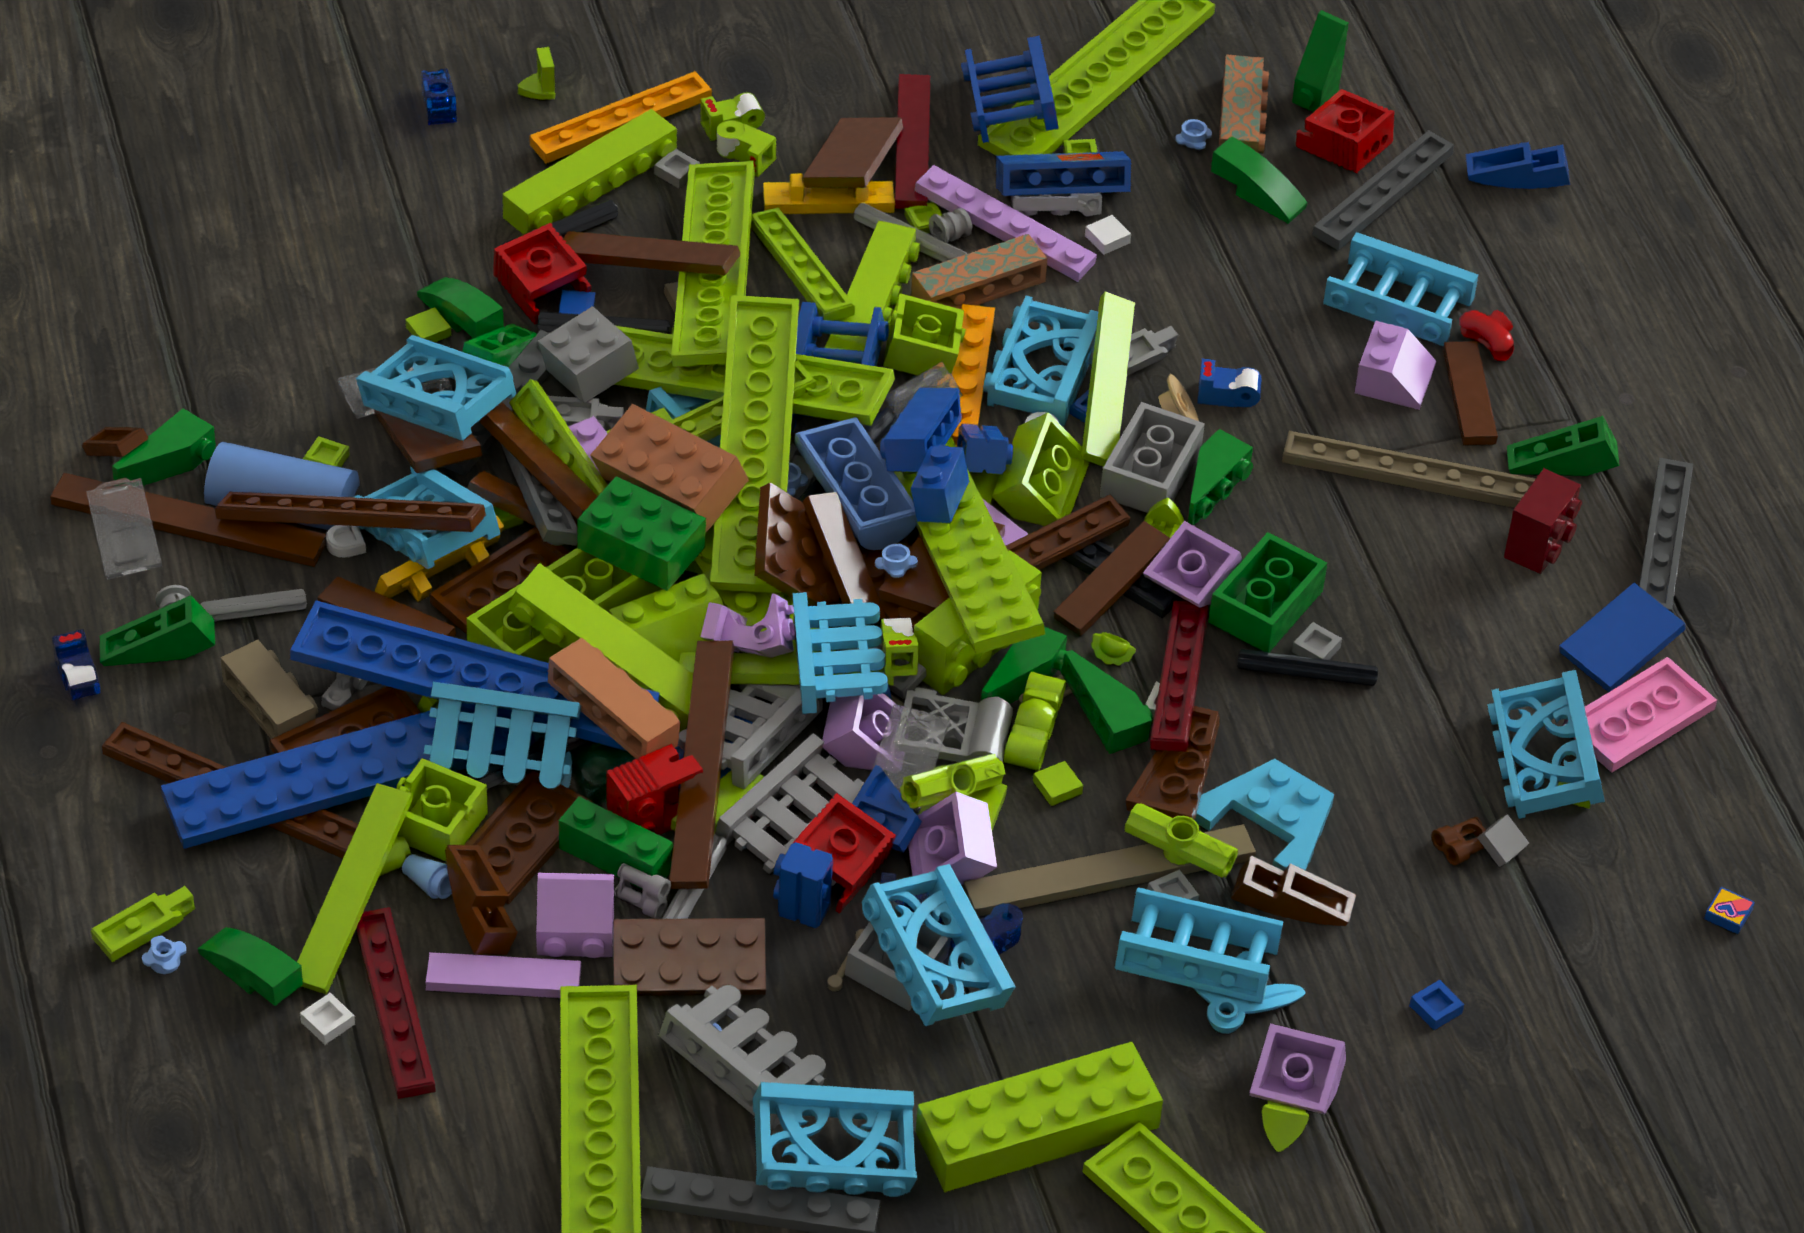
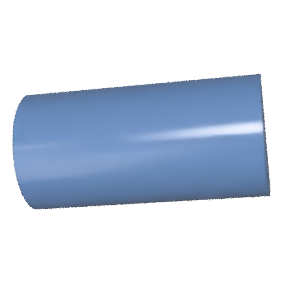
M857 417L795 434L796 448L825 492H837L852 532L862 547L868 550L884 549L886 546L896 544L904 539L915 528L917 518L912 498L895 473L887 471L886 460L882 459L879 449Z
M221 442L216 447L208 466L204 487V502L217 506L230 491L354 497L360 481L358 472L355 470ZM297 523L324 530H329L331 527L335 526L323 524Z

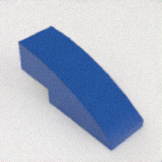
M1529 142L1466 154L1469 181L1491 186L1523 189L1570 185L1568 162L1563 145L1531 151Z

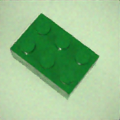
M617 476L577 519L578 549L666 591L670 589L705 548V517Z
M1267 532L1212 593L1208 623L1264 652H1270L1323 592L1327 562Z

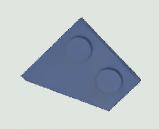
M875 765L852 804L893 832L896 837L892 848L904 853L922 821L914 810L909 807L908 803L902 799L901 793L882 768Z

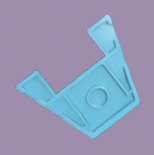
M1273 759L1202 794L1195 821L1198 825L1210 831L1230 809H1233L1289 843L1273 860L1274 867L1284 871L1291 863L1306 871L1332 807L1334 794L1280 761Z

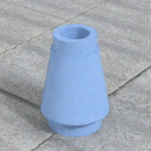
M415 854L405 859L402 865L403 874L407 875L431 898L445 899L452 894L447 864Z

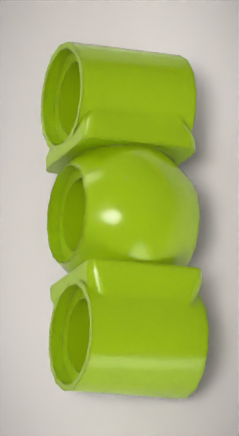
M1030 672L1023 694V702L1018 708L1015 724L1007 741L1004 754L1005 763L1040 771L1047 743L1051 737L1055 719L1063 701L1066 680Z

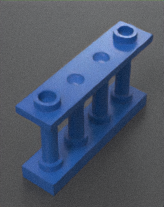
M1040 36L1027 38L1029 50L1023 51V55L974 64L971 49L965 50L967 62L961 63L964 82L971 81L977 111L971 113L974 132L981 131L983 143L989 142L986 126L1037 117V120L1044 119L1046 131L1059 129ZM1023 67L1027 69V71L977 80V76ZM1029 83L1031 86L1029 88L1014 91H1008L982 97L980 96L981 92H987ZM1030 100L1034 102L1031 105L984 113L983 109Z
M802 302L798 318L796 354L877 366L882 342L888 340L889 323L884 321L881 307H874L871 323L823 320V317H820L818 314L816 303ZM822 334L867 337L864 351L818 348L816 340ZM792 413L791 432L795 430L797 419H802L803 416L807 415Z

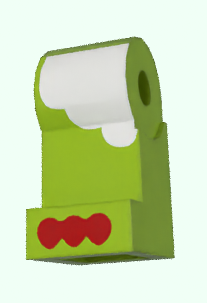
M741 93L733 99L716 102L714 97L711 96L701 99L700 123L710 141L717 140V127L720 123L734 120L758 128L765 120V113L756 97L751 93Z
M734 120L724 121L717 127V152L724 158L736 159L741 162L753 161L755 176L759 177L776 160V137L747 124Z
M911 618L881 619L883 639L881 647L885 653V675L887 677L918 675V641L912 632ZM896 659H904L909 663L907 665L897 666L892 664L891 661Z

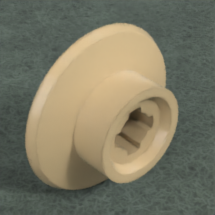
M1170 374L1167 378L1169 390L1158 396L1162 409L1199 421L1195 407L1179 380Z

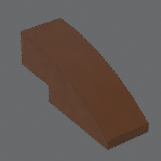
M447 845L445 854L452 896L463 931L474 954L507 955L518 934L503 907L509 896L480 845Z
M1250 856L1239 870L1231 899L1252 908L1293 920L1322 925L1346 926L1349 923L1356 894L1291 863L1283 871L1256 857Z

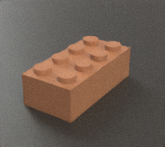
M634 404L628 408L590 455L605 480L611 482L617 476L705 517L706 532L749 481L737 456Z

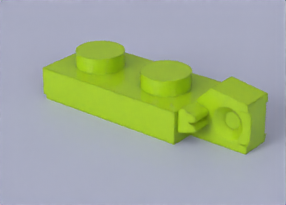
M185 886L168 896L165 894L158 896L156 893H153L93 927L91 930L92 939L107 957L114 962L149 942L152 938L163 934L179 924L184 919V916L195 909L194 896Z

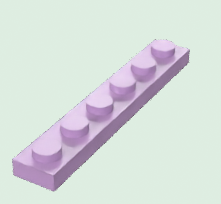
M935 165L916 182V192L928 197V200L950 212H954L958 208L965 209L970 216L972 224L1004 242L1029 234L1046 255L1047 265L1077 282L1096 262L1097 254Z

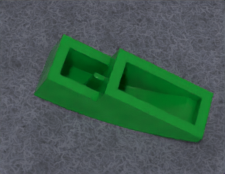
M1233 136L1213 152L1211 172L1237 185L1236 196L1288 224L1307 207L1308 202L1275 166L1251 147Z
M443 277L417 291V296L429 308L435 307L455 332L464 330L474 339L504 327L503 308L488 295L466 282Z
M225 927L198 948V953L248 994L257 991L274 1006L303 985L302 966L268 942L244 931Z

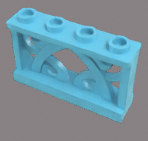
M1025 296L1021 307L1016 306L1011 322L1013 327L1012 329L1006 328L1002 341V347L1004 348L1002 351H996L993 361L994 371L993 373H987L983 392L988 393V406L994 407L997 404L1030 413L1049 412L1058 419L1060 425L1065 426L1070 414V405L1076 399L1090 364L1088 362L1090 354L1094 352L1098 311L1090 310L1089 314L1032 301L1033 297ZM1034 321L1039 323L1040 328L1035 330L1029 328L1028 325ZM1044 324L1052 326L1053 330L1047 331ZM1060 344H1064L1063 349L1065 347H1072L1073 350L1064 351L1061 349ZM1052 345L1055 356L1068 365L1051 366L1037 374L1027 362L1025 355L1039 348ZM1051 376H1058L1061 380L1054 381L1051 379ZM1008 379L1017 381L1013 383V387L1004 385V382ZM1026 383L1029 385L1026 389H1017L1023 387Z
M415 335L407 338V344L373 372L364 371L356 378L364 406L462 441L472 434L471 427L504 399H512L517 394L513 375L508 367ZM442 378H452L456 381L455 391H440L433 394L424 392L421 384L422 382Z
M410 467L412 474L365 497L360 495L353 497L484 505L486 516L473 532L358 526L360 529H365L373 534L376 539L390 545L395 551H400L409 557L411 561L417 562L427 569L435 566V560L481 537L490 540L500 535L493 504L435 469L416 473Z
M1576 670L1563 672L1562 678L1499 691V688L1492 690L1494 703L1487 704L1492 725L1498 724L1499 730L1493 731L1497 752L1504 751L1505 757L1498 759L1502 779H1509L1510 785L1504 786V792L1508 808L1515 806L1518 819L1525 818V814L1590 800V804L1605 802ZM1549 702L1542 707L1541 703ZM1530 706L1536 712L1531 716L1527 710L1518 708ZM1518 709L1522 717L1518 720H1512L1509 717L1510 711ZM1555 719L1557 724L1561 719H1567L1568 722L1564 726H1556L1551 720ZM1543 726L1555 736L1576 738V740L1562 745L1556 751L1552 764L1540 760L1525 751L1529 741ZM1509 731L1517 732L1512 742L1510 741ZM1573 755L1576 757L1572 762H1567L1564 759V766H1560L1565 756ZM1515 762L1524 768L1518 774ZM1544 778L1550 779L1549 785L1545 789L1526 792L1523 789L1525 782L1528 780L1536 781L1534 789H1538L1544 783ZM1558 781L1567 782L1568 784L1558 786Z
M950 864L938 866L933 872L883 884L877 882L870 885L862 900L863 914L871 922L878 935L881 949L889 956L898 981L903 983L911 999L913 1010L916 1014H919L925 1026L932 1025L939 1020L986 1008L992 1011L1005 1006L1015 989V985ZM928 892L929 897L922 903L915 897V895ZM901 900L907 903L915 912L913 913L906 906L897 905L895 909L901 913V917H897L890 901ZM939 916H941L945 925L938 923ZM923 923L933 932L953 939L956 947L949 957L948 965L932 959L916 948L918 933ZM959 957H962L964 962L966 963L964 964L962 962V964L960 965L961 969H959L958 967ZM948 983L953 984L954 997L945 1000L940 999L933 985H938L941 989V994H943ZM964 987L979 988L980 991L964 994Z
M771 1082L760 1083L752 1098L753 1113H755L757 1185H767L768 1188L773 1190L802 1187L810 1192L837 1189L844 1190L848 1194H862L872 1191L883 1192L884 1195L890 1197L901 1196L910 1192L917 1180L912 1113L914 1107L913 1091ZM770 1114H777L784 1131L771 1136ZM802 1116L815 1117L816 1123L808 1127H800L808 1122ZM828 1117L839 1118L842 1127L851 1136L864 1141L855 1151L839 1161L826 1155L808 1138L818 1133L824 1127ZM852 1119H865L866 1123L858 1128L853 1124ZM889 1121H897L898 1142L884 1136ZM790 1140L792 1144L785 1148L782 1157L791 1155L795 1158L796 1163L776 1162L772 1156V1148L779 1142ZM878 1145L886 1147L895 1153L899 1160V1167L897 1169L877 1168L876 1161L882 1160L887 1164L890 1161L884 1151L876 1149Z

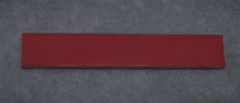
M899 74L897 117H902L903 129L897 137L896 209L927 206L928 197L916 192L915 185L928 171L931 75Z
M1188 601L1173 602L1150 739L1151 750L1187 752L1209 605L1199 608Z
M387 907L365 911L356 927V934L397 1099L436 1092L435 1080L391 909Z

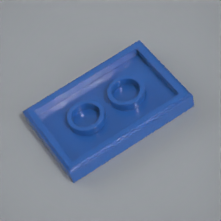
M1633 583L1560 644L1559 651L1606 691L1610 692L1624 683L1685 631V622L1636 583Z

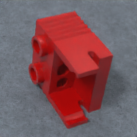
M1341 89L1305 119V130L1309 132H1302L1300 129L1296 132V147L1358 173L1393 143L1394 111L1378 106V104H1373L1372 101L1368 102L1365 98Z
M551 223L494 248L493 275L498 278L502 286H505V290H508V293L511 294V297L534 325L538 324L539 309L535 308L536 303L533 299L569 282L576 291L591 292V284L584 277L587 266L569 244H566L563 237L559 236L556 229L552 228Z
M672 744L634 759L632 762H627L625 765L622 764L620 767H615L613 770L610 769L607 771V810L653 833L661 835L672 830L671 821L677 815L678 803L670 804L678 801V784L693 779L695 775L703 773V769L693 755L679 760V753Z
M835 793L833 799H830L825 808H822L821 813L817 814V817L809 823L793 843L797 842L809 846L811 851L818 849L832 854V879L845 888L835 910L840 914L866 884L868 879L872 877L876 869L889 857L896 835L841 795Z

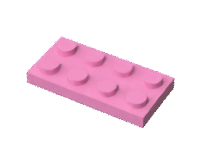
M1666 657L1585 706L1595 757L1610 772H1614L1715 710L1717 699L1670 658ZM1564 719V724H1563V726H1564L1565 724H1567V722H1568L1567 719Z

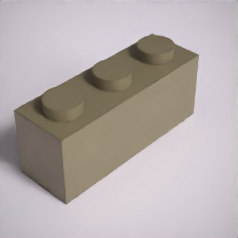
M259 640L253 641L221 657L223 682L270 739L316 719L318 708L314 699L309 694L305 695L300 690L294 675L291 672L286 673L280 666L276 654L272 650H267Z

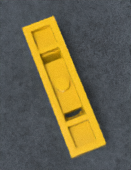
M790 174V182L763 183L764 211L778 207L783 214L854 213L860 203H865L884 213H894L893 181H869L865 188L804 187L803 174Z
M496 515L499 530L502 532L504 525ZM500 535L490 540L481 537L435 560V566L430 569L410 560L381 575L375 592L391 598L408 589L415 600L419 602L430 594L432 586L428 581L429 577L464 559L471 566L476 565L490 556L485 548L498 542Z

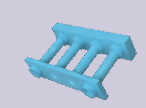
M1356 232L1351 240L1348 264L1352 266L1343 281L1331 276L1328 277L1323 304L1373 322L1379 321L1407 328L1418 338L1444 346V342H1449L1453 320L1448 318L1456 302L1467 306L1471 305L1475 297L1478 274ZM1364 270L1382 276L1374 291L1356 285ZM1395 281L1413 287L1404 302L1386 296ZM1426 291L1444 297L1435 313L1417 307Z
M1137 888L1131 921L1138 922L1139 926L1136 934L1122 931L1115 963L1116 970L1251 1002L1263 1003L1270 965L1262 964L1261 961L1264 952L1277 955L1284 921ZM1154 926L1176 931L1173 943L1151 938ZM1194 935L1213 940L1210 950L1206 951L1187 946L1190 936ZM1227 944L1249 948L1246 960L1224 955Z

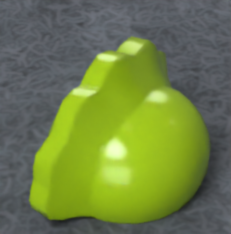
M1106 632L1101 634L1095 633L1092 636L1091 647L1094 650L1096 658L1102 659L1105 664L1111 665L1114 663L1118 666L1122 665L1124 662L1130 661L1136 652V649L1127 640Z

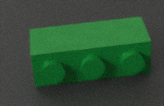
M580 796L559 819V849L610 874H614L616 877H618V869L623 863L651 876L655 874L664 878L669 876L673 854L672 841Z

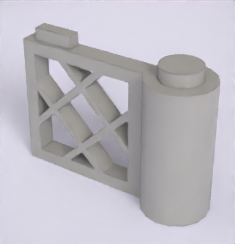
M915 687V691L907 690L895 742V751L956 762L988 754H996L997 758L1003 762L1013 716V708L1008 702L1000 697H989L977 703L936 695L937 691L918 687ZM912 704L928 706L932 712L919 718L911 709ZM952 711L968 713V718L955 724L947 714ZM939 719L946 726V729L934 734L926 724ZM916 729L926 737V739L920 742L904 739L906 734ZM954 735L962 744L961 750L945 747L941 741Z

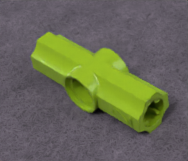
M988 754L955 764L938 766L929 771L903 777V784L900 787L902 799L908 803L910 808H917L942 801L955 792L969 795L975 791L1002 784L1005 769L1003 762L997 758L996 754Z
M1137 803L1131 810L1125 824V832L1163 849L1165 858L1177 865L1192 863L1221 878H1226L1237 858V848L1199 831L1197 822L1187 816L1171 818L1142 803Z

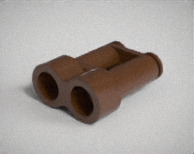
M1475 816L1452 827L1445 825L1433 830L1431 839L1434 846L1445 853L1448 862L1455 866L1469 860L1471 854L1485 849L1477 837L1486 829L1482 826L1481 820ZM1472 833L1476 836V838L1467 841L1463 838Z

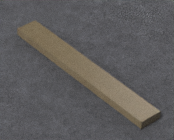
M1294 431L1288 432L1282 458L1283 463L1513 508L1516 507L1535 481V478Z
M1244 824L1203 832L1238 849L1234 864L1246 862L1250 856H1256V850ZM1149 843L964 881L963 890L977 916L980 917L991 914L993 908L1000 904L1009 903V911L1150 882L1179 869L1183 874L1203 871L1204 869L1192 863L1185 865L1171 863L1165 858L1163 849Z

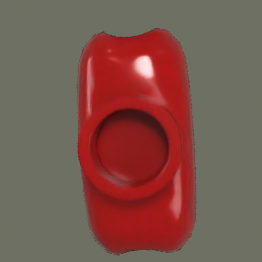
M1471 310L1460 316L1459 324L1462 336L1483 344L1490 350L1492 356L1497 361L1505 362L1512 356L1514 341L1509 332L1513 330V325L1505 314L1499 310H1494L1488 316L1478 310Z

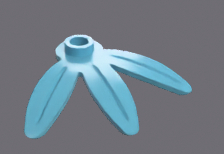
M1243 951L1236 958L1246 960L1249 951ZM1272 984L1266 986L1263 1003L1260 1004L1194 988L1204 1000L1210 1003L1207 1009L1209 1023L1214 1030L1224 1034L1236 1031L1244 1022L1245 1014L1278 1009L1300 1000L1305 995V990L1298 985ZM1226 1011V1012H1230V1013H1232V1014L1225 1015V1014H1222L1221 1012Z

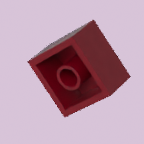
M1543 468L1513 510L1504 558L1539 574H1542L1549 563L1554 564L1560 555L1562 544L1564 542L1569 543L1575 534L1577 524L1573 523V520L1576 518L1582 505V500L1578 499L1581 484Z

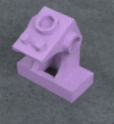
M772 593L765 617L753 626H746L747 618L721 604L709 602L700 637L707 641L733 640L734 652L737 653L742 651L772 658L793 652L792 640L796 638V629L789 614H794L793 605H788L787 600Z

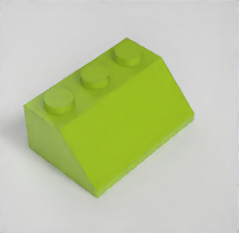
M1047 412L1018 426L1012 441L1011 465H1006L1003 474L999 475L992 494L997 503L1014 519L1043 526L1071 514L1090 463L1081 459L1082 446Z
M703 573L672 585L668 591L661 589L609 609V613L679 663L681 652H696L697 641H707L700 636L709 602L723 605L721 596L713 585H710V581Z

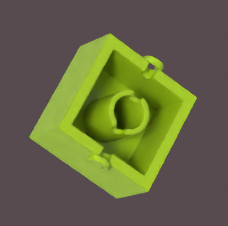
M900 293L889 323V336L886 343L883 366L948 383L959 354L960 342H963L966 329L962 328L964 310Z
M423 758L408 778L402 777L397 784V789L409 792L413 797L397 837L403 835L408 846L446 861L445 849L447 845H465L488 813L486 784Z

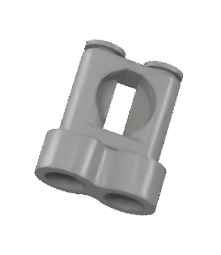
M623 863L618 869L617 875L620 877V880L615 888L614 896L641 908L643 914L653 919H661L667 909L668 902L666 898L671 888V881L657 874L651 876ZM630 883L643 888L642 893L633 890Z

